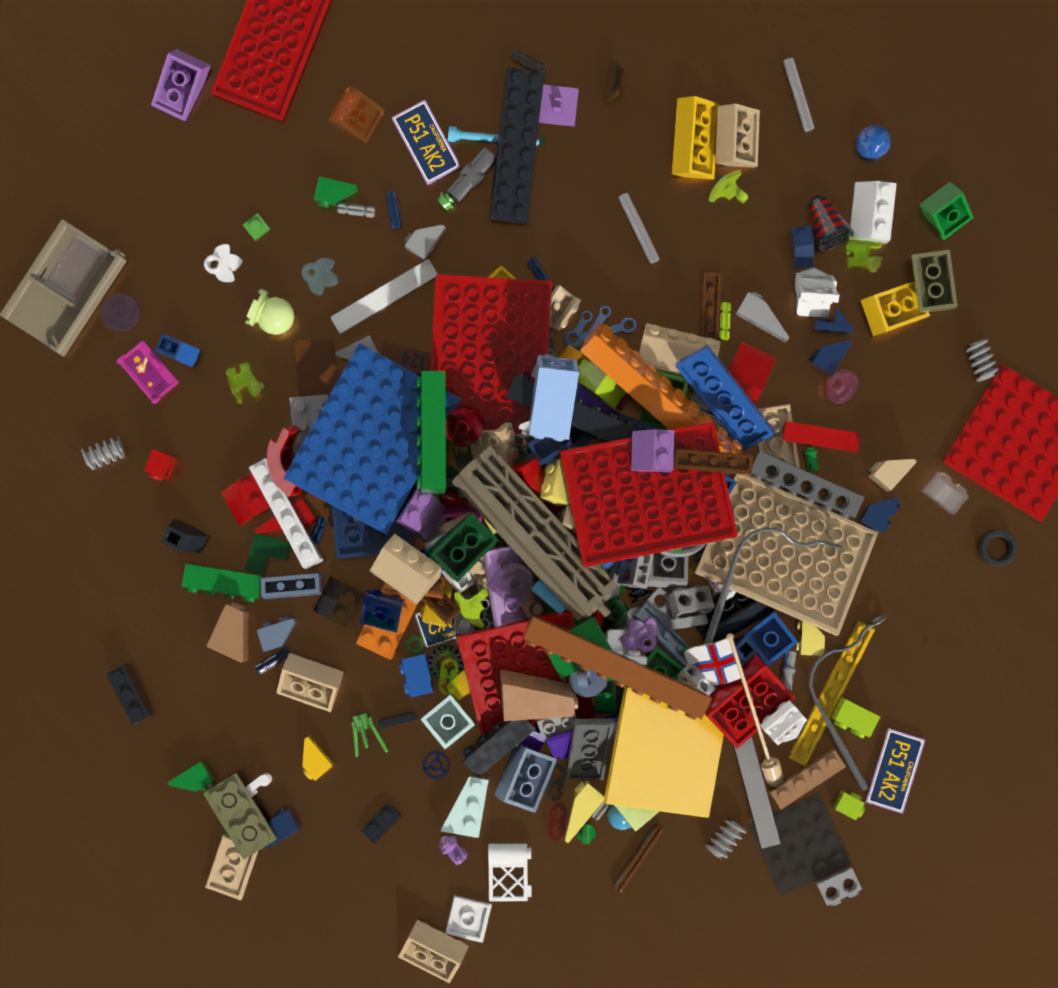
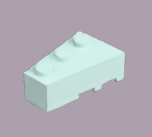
M474 775L468 777L441 828V832L479 838L489 778H478Z

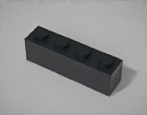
M503 719L501 722L497 721L487 734L483 733L474 745L464 749L462 762L479 778L536 730L535 721L533 719L504 721Z

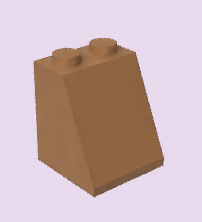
M238 602L225 605L206 646L241 663L248 660L249 611L245 610L244 605Z

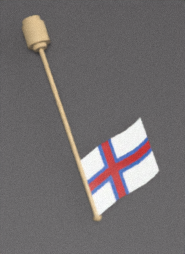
M729 633L725 639L718 642L697 645L687 649L684 654L688 665L696 666L712 686L727 684L741 678L766 756L761 763L765 781L771 787L781 785L784 774L780 761L769 755L735 648L734 635Z

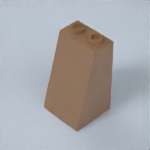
M500 670L504 721L575 717L574 710L578 709V700L576 693L572 690L569 683Z

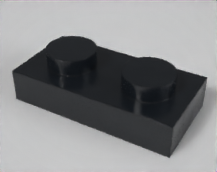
M387 802L361 829V832L375 844L402 815Z

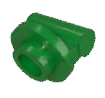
M585 823L576 833L577 838L582 844H590L595 838V828L591 824Z

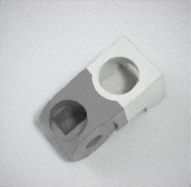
M692 664L687 665L678 674V681L710 695L715 690L702 672Z

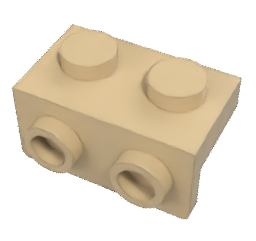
M557 285L551 293L550 327L557 331L565 328L569 317L578 310L579 303L581 302L579 298L574 297L560 285Z

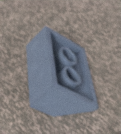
M519 743L511 752L494 796L505 803L536 813L557 759Z

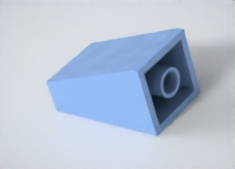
M547 356L537 357L529 423V434L533 435L534 438L543 439L544 437H550L556 441L569 440L579 376L577 360Z

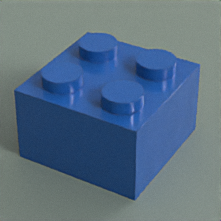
M771 612L742 634V636H747L758 649L756 654L767 666L798 643L775 612Z
M427 653L405 657L402 659V663L399 664L401 675L405 674L406 681L403 683L406 694L409 693L410 697L434 692Z

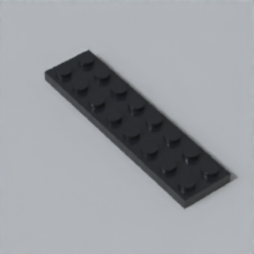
M513 67L506 68L489 219L522 225L527 224L544 73Z

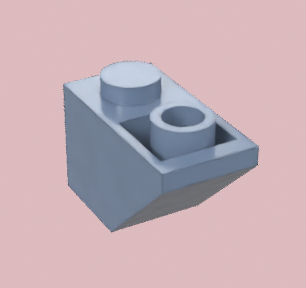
M290 616L280 618V623L272 625V622H267L260 625L261 629H258L257 633L263 652L285 645L297 622L296 618L291 619Z

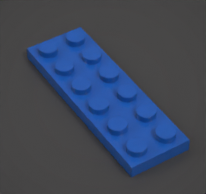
M708 344L676 362L675 367L732 439H736L741 443L743 451L774 435L775 430Z

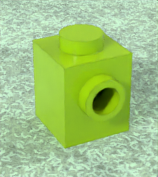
M841 790L833 808L857 820L865 811V807H863L865 803L861 801L862 797L851 791L849 795Z

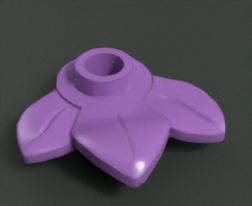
M649 618L645 623H642L639 620L630 619L628 624L630 634L620 638L623 645L631 650L652 651L657 644L655 638L657 624L655 621ZM650 640V644L646 646L644 641Z

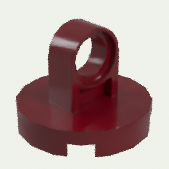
M469 408L452 410L448 418L445 419L446 437L448 440H451L455 443L454 445L459 447L470 446L477 442L482 433V423L477 413Z

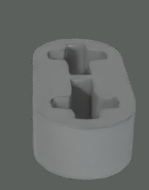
M707 614L670 620L672 629L708 624Z

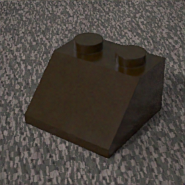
M330 576L313 611L344 628H348L365 593Z

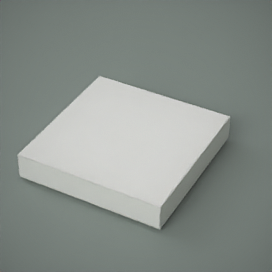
M454 895L445 934L483 943L492 904Z

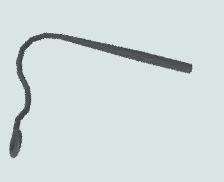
M761 528L749 533L741 541L735 552L704 644L713 643L739 553L744 543L753 535L764 531L776 532L783 535L790 543L800 547H809L815 544H823L835 549H843V547L830 541L821 540L800 543L793 540L784 531L776 528Z
M886 615L874 618L861 630L858 639L853 644L845 648H835L823 653L815 661L809 674V689L812 698L862 791L868 789L869 786L817 699L813 689V674L817 665L826 656L833 652H844L855 647L861 642L864 633L869 628L882 623L886 619Z

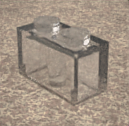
M937 472L921 491L951 515L955 514L969 497L966 494L967 490L959 484H953L951 482L952 478L946 473Z

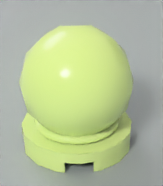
M260 289L258 292L260 297L258 301L254 299L247 314L249 319L245 323L251 326L258 323L260 328L269 334L278 335L285 333L291 328L294 321V312L291 305L282 298H269V292Z

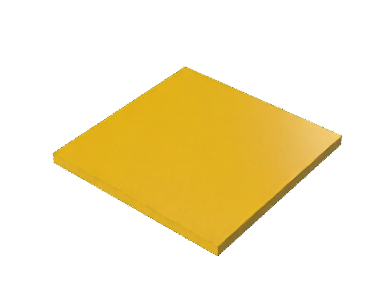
M625 687L603 803L709 818L724 734L705 714L702 720L697 717L693 720L685 716L686 712L678 710V712L673 711L667 707L668 704L664 702L658 704L650 700V696L644 693L642 696L632 692V688Z

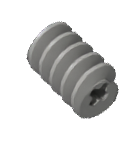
M988 339L967 345L970 347L966 350V353H973L968 359L975 360L971 367H978L973 372L975 375H980L976 379L977 382L997 376L994 373L999 370L998 368H992L996 361L989 360L993 356V353H987L991 346H984Z
M118 435L116 442L112 437L110 438V444L103 440L102 447L95 443V450L91 446H88V452L83 448L81 449L86 465L92 470L96 469V464L99 467H103V461L108 465L111 463V459L116 462L118 456L121 459L125 458V450Z
M733 819L731 821L724 820L727 827H719L722 834L715 832L718 839H710L713 846L706 844V848L721 861H723L721 856L728 858L726 850L733 851L730 844L737 846L738 843L735 838L742 839L740 832L747 833V830Z

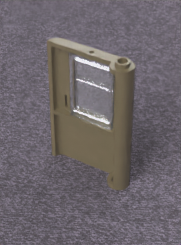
M62 219L0 313V316L65 357L127 260L124 259L126 255L117 249L114 252Z

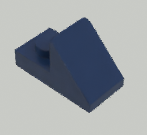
M837 308L833 312V322H830V319L819 318L818 321L813 323V331L852 334L854 330Z

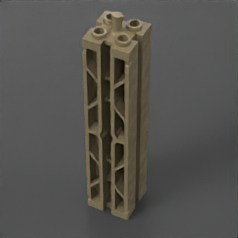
M489 446L476 459L470 462L455 477L452 483L460 489V492L566 609L572 612L577 621L583 616L588 618L597 609L604 617L609 615L611 612L603 603L614 594L612 590L617 584L609 578V575L600 565L583 568L578 541L500 455H497L496 451Z

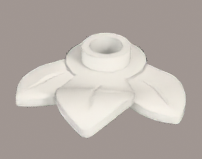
M223 244L216 247L213 255L205 259L204 267L209 273L215 274L218 280L233 282L235 278L232 271L238 269L243 260L234 254H230V246ZM213 261L217 262V267L215 268L211 267Z

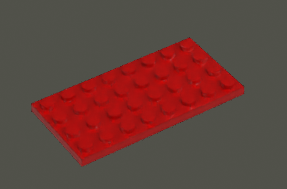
M247 0L211 94L283 122L331 0Z

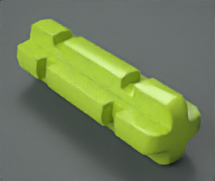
M722 302L720 306V311L722 312L720 313L719 329L721 331H719V339L728 340L730 337L728 329H730L731 313L729 311H731V303Z

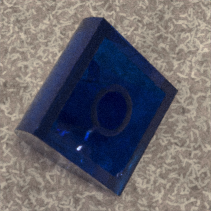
M377 589L373 591L367 590L363 599L359 623L397 633L405 599L396 594L391 596L383 594Z

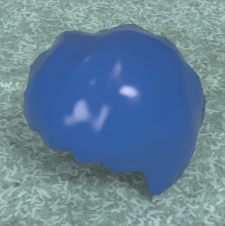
M870 125L865 127L858 135L856 141L857 151L862 157L867 159L879 158L890 149L891 135L883 126Z

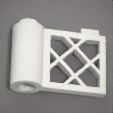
M527 843L489 844V901H528V897H531V885H528L527 859H531V847H527ZM493 867H501L506 873L498 879L493 874ZM515 867H524V874L519 879L511 873ZM507 875L516 881L509 889L501 882ZM498 884L506 890L502 896H493V889ZM519 884L524 889V896H515L511 890Z

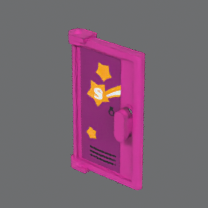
M144 340L116 361L148 396L153 405L179 383Z

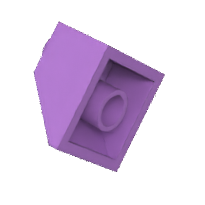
M674 430L632 431L631 471L671 472L673 470Z
M414 488L394 522L424 542H427L445 508L432 494L421 493V488Z

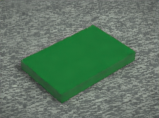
M595 617L569 630L613 651ZM556 653L554 655L548 654L561 679L581 669L578 667L579 664L574 661L568 663L563 661L561 656Z

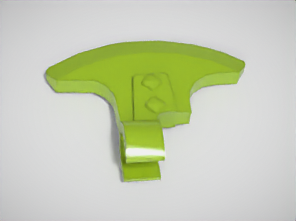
M741 170L730 172L722 177L713 187L709 201L714 202L719 197H725L730 200L734 196L742 204L748 200V195L736 185V180L742 175Z
M483 588L470 599L464 598L459 592L454 593L455 602L461 609V614L465 619L477 627L484 628L485 623L480 618V612L485 607L481 601L489 595V592Z

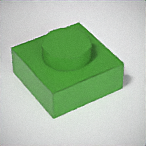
M258 213L243 224L255 241L270 230Z

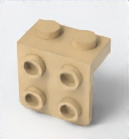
M504 423L497 430H482L479 440L470 445L473 460L491 446L496 451L495 453L500 455L509 466L518 459L519 452L516 448L515 432L512 428V423Z

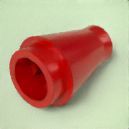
M449 487L440 496V503H443L444 506L468 504L466 497H459L458 491Z

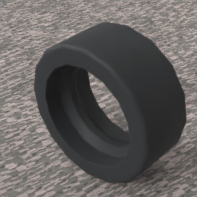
M992 530L986 533L979 543L981 558L992 566H1005L1011 563L1018 551L1015 538L1004 530ZM994 537H1002L1009 544V552L1002 559H994L987 552L988 542Z

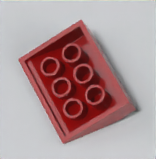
M757 654L753 655L747 663L741 666L759 724L763 723L762 721L766 716L775 713L780 704L789 700L792 702L795 699L793 694ZM741 678L719 685L710 694L712 699L705 712L709 720L737 749L758 731Z

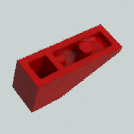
M301 498L292 505L305 529L315 523L313 520L317 517L304 498ZM273 517L254 531L256 534L283 530L276 517Z

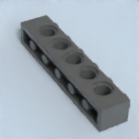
M756 450L753 457L751 477L760 481L762 478L769 480V485L778 489L780 486L787 488V493L797 496V493L804 496V500L812 504L815 501L822 503L821 507L828 511H831L832 508L838 510V515L844 518L856 517L864 496L760 450ZM773 465L775 467L774 473L767 475L766 468ZM791 473L792 480L785 483L783 481L784 475ZM806 480L809 481V488L802 490L801 483ZM826 488V496L819 498V490ZM843 496L844 503L839 506L836 505V498Z

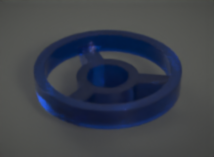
M431 752L424 758L422 766L428 777L439 779L447 774L450 764L445 754ZM436 754V759L431 761L430 766L425 767L427 757ZM439 754L442 755L447 761L446 771L442 768V762L439 760ZM433 762H439L440 767L434 768ZM426 770H440L444 774L435 777L428 774Z

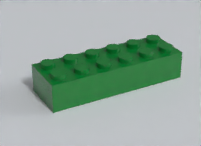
M421 371V376H417V391H420V396H417V411H420V416H417V430H421V435H417V450H421V455H417V469H421V474H418L417 488H421V493H445V371Z

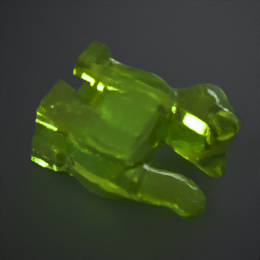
M848 242L846 253L850 254L853 252L854 257L847 259V267H867L870 272H876L881 266L883 258L877 256L869 257L870 248L878 249L882 247V242Z
M249 363L239 365L241 369L239 374H236L235 367L226 370L229 386L237 399V403H242L243 400L239 390L248 387L250 395L256 398L263 388L262 382L255 380L253 373L250 371Z

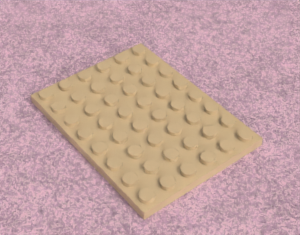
M735 474L733 480L737 483L729 496L738 537L707 543L695 574L724 586L739 544L749 533L761 528L779 529L800 543L821 540L839 544L843 549H835L823 544L800 547L790 543L783 535L776 532L764 531L755 534L744 543L739 553L729 587L731 590L838 636L878 532L749 475Z

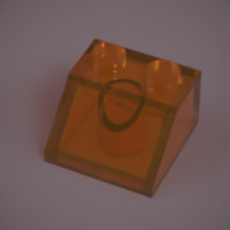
M347 87L328 120L345 132L367 143L385 110L362 92Z

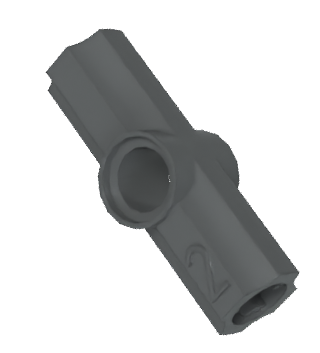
M483 148L477 157L463 168L459 178L447 192L460 202L472 187L474 188L485 176L484 173L495 162L496 157L489 150Z

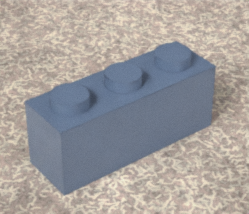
M315 573L261 578L262 598L275 599L322 595L321 575Z

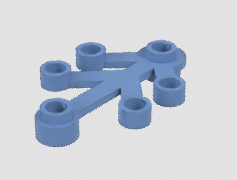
M608 306L601 307L600 314L588 332L581 333L586 323L592 320L593 316L590 311L582 312L581 319L575 329L565 333L563 337L565 346L571 345L575 349L578 347L581 349L585 338L600 322L603 324L604 320L610 316L611 309ZM608 309L609 314L603 315L602 310ZM585 313L590 314L589 320L583 318ZM628 317L623 319L621 324L609 327L614 333L623 331L629 334L636 329V322L633 318ZM631 323L632 328L626 329L625 324ZM571 336L576 337L575 343L569 341Z

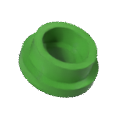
M441 192L440 197L437 198L439 203L446 210L455 207L453 204L455 202L454 198L448 192L446 194Z
M418 635L409 636L405 641L406 650L411 654L420 653L424 648L422 638ZM412 641L418 642L417 648L411 646Z

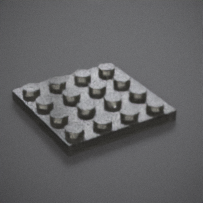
M819 792L772 813L781 844L761 848L754 821L749 823V827L780 895L851 864Z

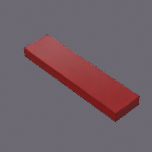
M787 421L784 422L782 441L850 452H858L860 433Z

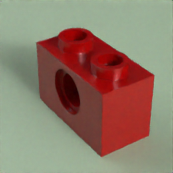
M152 449L144 471L149 473L148 477L156 480L169 479L177 458Z

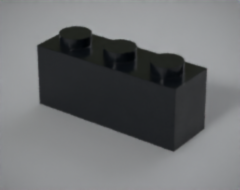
M124 664L106 673L132 725L153 715L128 664Z

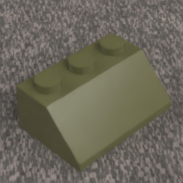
M950 250L911 255L919 312L945 311L958 307Z

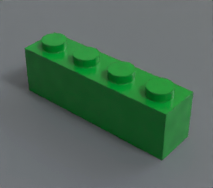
M185 564L182 587H187L186 591L198 593V589L206 590L205 594L217 596L218 592L224 593L226 598L236 599L237 595L243 596L245 601L255 602V599H260L261 578H264V576Z

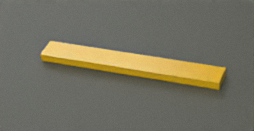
M856 621L843 648L853 644L858 639L861 630L867 625ZM869 628L864 633L861 642L855 647L840 653L818 697L829 719L875 631L873 628ZM816 704L813 706L788 758L805 767L827 726Z

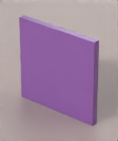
M543 85L539 123L574 127L579 89Z

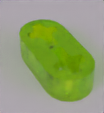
M453 658L445 659L441 665L439 690L445 695L452 694L457 685L459 664ZM449 661L455 666V669L451 670V675H447L448 669L444 667ZM447 678H450V684L453 685V688H450L449 691H445V688L442 687V684L446 683Z

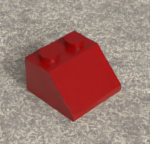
M252 473L236 481L221 492L239 526L271 509Z

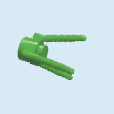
M367 713L352 717L353 722L351 725L353 728L355 756L359 755L357 730L361 732L364 747L368 748L365 730L369 729L368 725H370L380 745L387 753L388 748L376 729L372 717L368 718Z

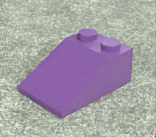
M178 49L169 52L151 105L186 121L206 81L211 65Z

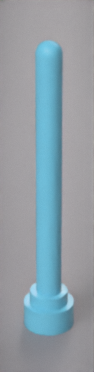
M449 126L448 142L459 141V139L498 142V135L460 131L457 127Z

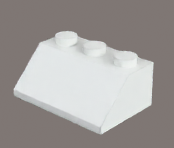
M882 181L855 182L850 223L854 235L851 237L849 234L850 240L885 244L890 241L897 183Z

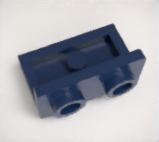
M570 435L569 440L564 439L563 441H556L550 437H544L543 439L534 438L527 445L538 458V464L541 466L544 463L548 465L556 459L554 456L559 454L560 451L570 450L573 439Z

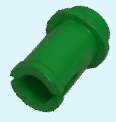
M815 447L804 449L803 455H805L808 472L820 469L816 455L818 450Z

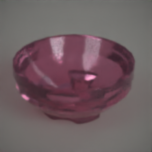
M840 370L834 373L827 380V397L836 404L847 402L852 398L857 389L858 380L856 375L848 370ZM839 378L838 384L833 387V383Z

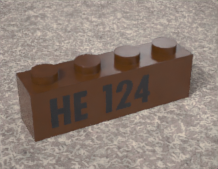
M383 342L380 355L421 376V371H431V353Z

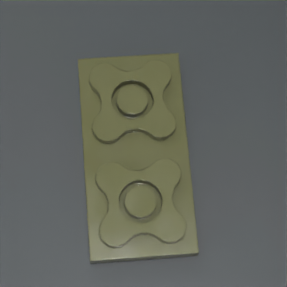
M238 773L203 793L243 860L278 839Z

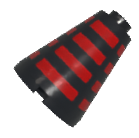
M818 195L810 200L809 210L817 246L820 251H824L823 247H826L827 250L838 247L849 240L847 237L849 234L851 237L854 235L851 226L825 196L821 197V195Z

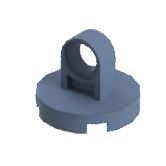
M579 669L568 676L569 684L573 691L584 697L598 695L606 687L607 680L597 676V672L591 669L589 672Z

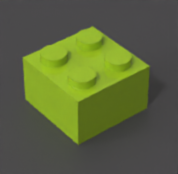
M583 359L578 366L579 376L577 383L615 409L626 394V391L592 361L589 362Z
M841 697L831 718L834 719L833 724L845 730L847 727L852 728L851 733L861 738H864V736L870 738L880 716Z

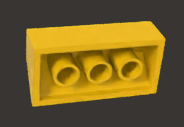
M696 96L677 98L672 164L673 175L685 178L714 179L717 110L720 105L719 103Z

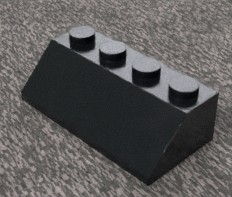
M736 592L733 597L725 601L713 643L725 639L729 633L733 635L739 633L775 609ZM717 598L713 599L715 607L709 613H706L708 624L694 626L703 642H705L718 602Z

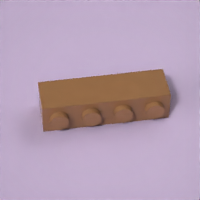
M831 749L806 765V767L783 780L781 785L773 787L768 791L778 807L783 809L846 766L837 752Z

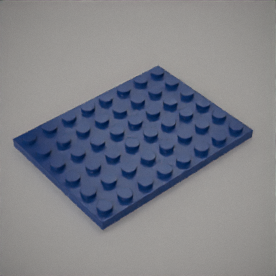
M359 343L283 479L386 535L413 488L418 474L421 473V469H417V455H421V450H417V435H421V430H417V416H420V411H417V396H420V391H417L418 375ZM446 390L445 419L448 418L452 410L457 408L461 401L459 397Z

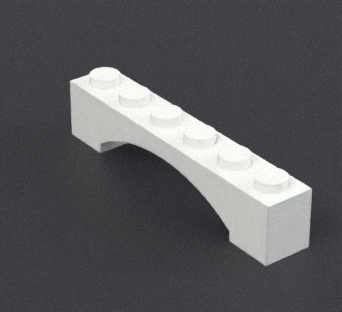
M265 458L250 466L249 469L302 567L308 570L324 561L317 546L299 519L288 496L274 483L269 473L267 459Z

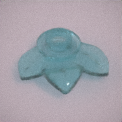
M320 258L315 263H308L303 266L301 274L303 279L308 282V287L312 293L322 295L324 287H332L338 284L336 275L331 271L335 263L332 259ZM309 269L314 270L315 274L313 276L308 274Z

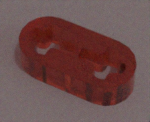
M556 803L551 807L547 834L552 840H560L564 836L567 820V808L564 804ZM558 807H561V810L564 812V814L560 815V820H556V813H553ZM555 823H559L558 829L561 831L557 836H553V832H550L551 829L555 828Z

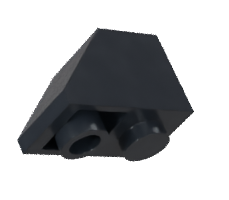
M173 519L161 542L178 551L200 553L209 535Z

